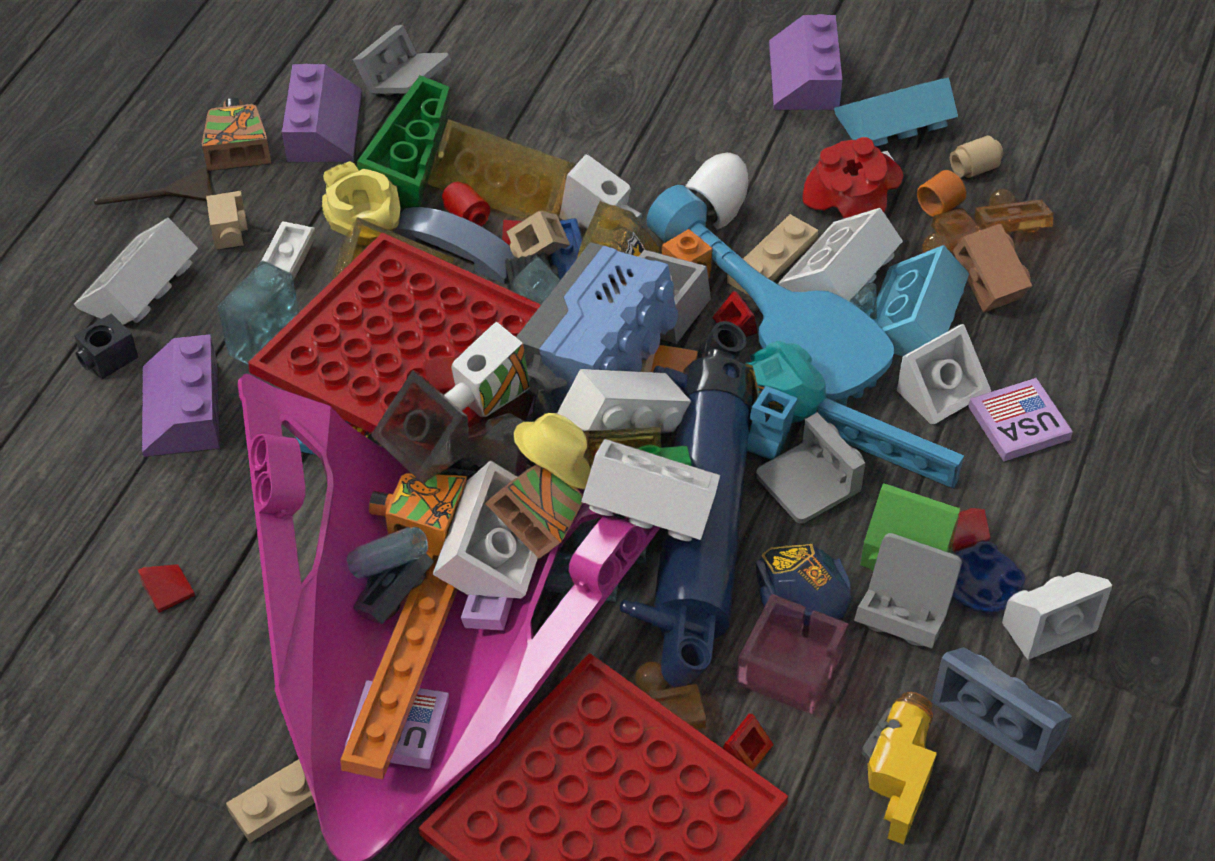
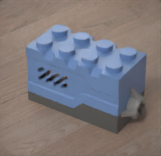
M590 242L516 336L524 346L530 385L526 393L536 396L538 390L547 391L556 399L558 404L562 405L580 369L641 372L642 360H647L650 355L657 351L660 344V335H665L668 330L673 329L678 319V310L675 307L673 295L674 285L670 278L668 264L656 260L651 261Z

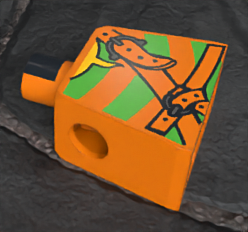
M406 473L401 476L394 494L379 491L372 493L369 502V513L386 517L388 538L391 541L439 556L467 479L465 476Z

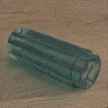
M404 528L356 547L347 557L349 570L357 578L371 577L418 559L420 555L427 552L428 541L420 528Z

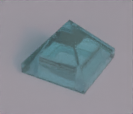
M872 282L853 296L850 302L866 313L871 319H877V285Z

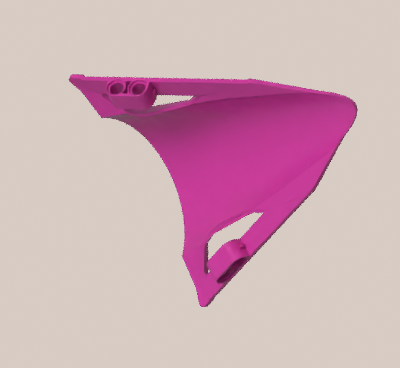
M244 374L238 380V390L243 406L275 680L274 689L314 799L321 831L330 852L337 861H368L385 849L410 822L500 743L502 737L661 527L653 525L652 528H642L630 523L627 516L623 520L615 516L601 515L590 510L589 504L582 503L562 542L540 559L537 558L526 595L522 598L513 599L504 630L465 628L461 616L469 594L458 590L420 685L421 689L449 693V703L430 769L390 763L383 780L341 771L340 759L345 750V744L366 680H374L409 596L408 593L400 602L401 606L398 612L392 618L385 620L383 624L364 619L353 608L360 593L365 589L367 579L372 570L378 568L382 571L388 559L382 552L387 542L399 544L388 538L386 517L369 513L370 498L374 491L394 494L402 475L406 473L425 474V466L392 453L363 436L342 419L331 406L275 388L250 374ZM281 424L321 459L328 485L313 568L302 582L300 579L293 515L302 507L305 498L303 464L298 440L292 437H284ZM577 489L582 495L584 494L585 490ZM601 518L571 558L569 573L574 582L573 587L537 634L533 636L531 620L558 552L582 522Z

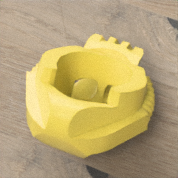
M351 161L342 165L338 164L324 172L323 178L327 189L326 194L322 196V210L327 222L331 226L330 229L354 240L371 243L382 232L387 234L398 227L400 202L397 186L393 185L385 175L367 169L359 171Z

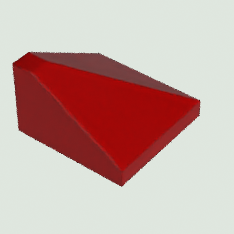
M178 564L143 567L138 570L142 585L158 613L195 596L192 587Z

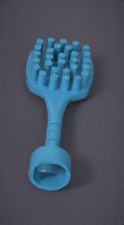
M672 186L657 197L647 215L648 228L665 243L690 229L712 248V261L748 293L763 314V321L759 326L758 333L759 342L763 349L774 341L794 343L801 346L811 355L812 362L810 364L819 371L825 380L826 398L846 406L849 396L861 398L864 388L876 386L877 379L892 364L894 347L887 334L866 313L846 299L829 291L792 292L759 273L705 227L707 206L686 186Z

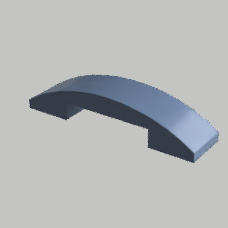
M405 208L400 214L398 227L387 233V235L413 246H417L423 240L474 262L475 272L503 284L506 283L505 260L515 257L510 246L488 230L462 217L432 208Z

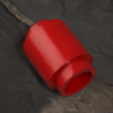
M459 181L453 182L446 187L442 194L444 208L449 213L469 220L479 226H483L487 222L490 215V205L469 184Z

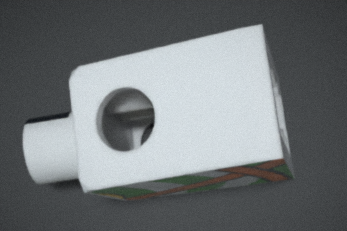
M495 322L453 362L451 368L455 387L442 396V401L445 407L454 415L459 414L469 406L479 416L487 417L526 392L530 385L523 343L499 323Z

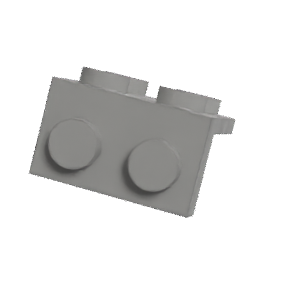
M397 25L356 56L353 61L369 93L392 95L394 93L406 94L419 75L430 79L441 74L444 71L443 67L451 61L448 53H416L404 25Z
M817 412L805 419L802 444L758 467L756 478L797 523H806L861 491L865 462L860 452L855 448H851L840 437L837 428L833 424L827 423Z
M893 533L886 534L881 542L869 589L858 606L854 621L865 624L873 631L887 632L904 638L905 641L912 645L933 648L946 619L961 569V559L957 555Z

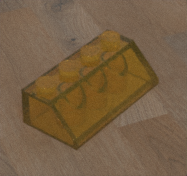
M448 119L428 184L445 190L453 182L467 183L491 208L524 220L538 211L553 213L558 216L561 211L567 175L577 163L466 123Z

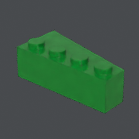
M421 75L418 76L357 161V169L359 171L367 169L381 173L393 185L397 186L400 207L404 209L420 207L448 115L449 87Z

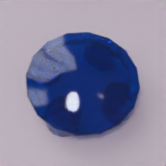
M980 541L975 547H968L954 554L961 559L962 565L952 596L966 607L981 612H998L1006 609L1008 600L1014 594L1022 591L1026 580L1025 574L1017 568L1011 559L999 552L997 546L992 542Z

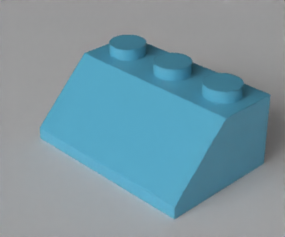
M949 77L834 108L835 115L852 140L867 137L873 141L874 146L888 143L887 136L894 134L898 135V139L918 135L917 128L926 125L928 131L948 126V119L958 117Z
M945 245L892 265L887 271L869 317L887 334L893 344L894 354L905 356L948 332L951 322L955 317V311L964 293L969 272Z

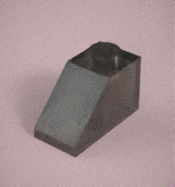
M511 413L474 424L452 443V451L481 468L491 460L518 477L536 465L520 451L515 443L514 431L516 426L525 421Z

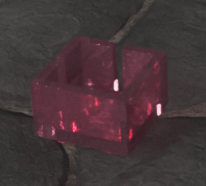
M771 594L739 655L736 684L814 714L828 685V678L831 679L844 652L848 623L813 610L810 617L808 639L804 638L802 634L806 607Z

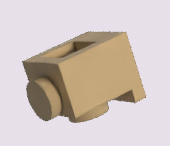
M241 191L206 196L210 226L216 250L243 245L241 231L248 230Z
M538 211L506 231L511 241L510 249L517 258L521 256L527 257L529 254L534 256L536 253L541 255L543 252L549 256L560 248L570 246L557 214Z

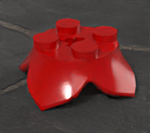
M867 137L841 141L822 150L818 163L805 181L803 204L815 210H827L832 206L837 207L844 219L877 208H881L885 212L887 192L889 189L894 190L901 185L903 171L892 158L882 153L874 146L873 141Z

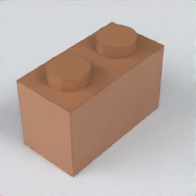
M1001 223L964 236L953 250L956 259L969 272L967 281L983 313L1020 300L1032 287L1029 271L1021 264L1015 252L1014 242L1010 235L1005 233Z

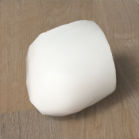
M728 152L715 155L706 160L686 184V187L694 194L700 192L714 206L718 220L713 226L717 230L726 226L737 215L746 198L748 189L746 164L738 155Z

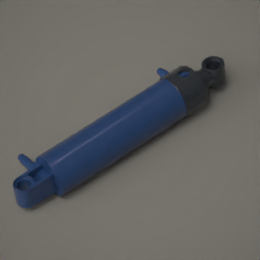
M727 321L718 322L714 325L698 349L699 359L693 360L687 365L683 373L661 366H656L653 370V373H666L691 401L683 415L682 421L676 427L674 447L687 446L692 467L720 475L702 538L699 540L692 537L691 541L680 540L668 534L669 530L663 528L653 607L628 600H623L620 605L621 612L629 614L630 617L652 623V626L658 627L665 633L661 673L670 685L682 689L689 687L708 667L712 659L713 641L727 632L731 618L751 421L750 415L754 405L755 389L753 373L744 364L739 362V355L746 345V336L737 325Z

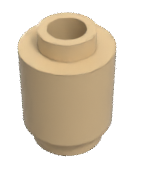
M991 136L981 137L960 145L956 148V151L951 152V167L960 178L964 176L967 178L974 177L998 168L1003 158V149L1001 144Z

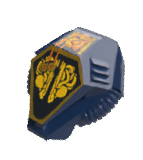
M813 544L771 547L755 563L757 582L763 586L759 591L761 602L776 620L791 626H798L800 624L828 628L834 626L846 615V611L851 603V587L849 578L839 558L835 560Z

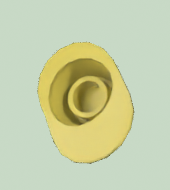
M547 413L539 417L535 422H523L516 426L514 431L515 443L530 461L547 469L570 486L585 490L591 468L583 456L587 448V440L580 427L570 419L557 413Z

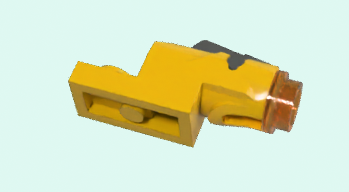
M905 692L893 702L892 707L886 710L862 748V755L869 762V788L880 795L890 798L884 820L891 822L888 839L903 845L929 782L936 757V752L925 749L927 731L933 720V706L926 697L915 692Z

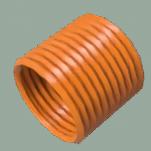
M943 170L918 188L917 198L921 208L927 214L939 218L966 199V188L957 174L949 170Z

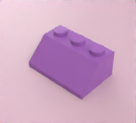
M803 15L769 40L774 110H834L835 107L840 106L842 88L836 15Z
M292 64L282 128L287 162H354L362 90L325 64Z
M211 335L173 338L143 366L142 453L144 457L220 448L218 366Z

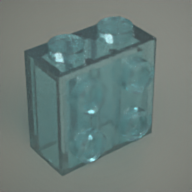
M262 260L217 306L229 356L248 365V362L299 313L291 273Z

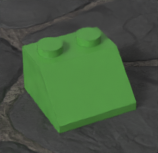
M883 483L864 541L860 565L874 571L881 542L888 533H893L951 553L960 508Z

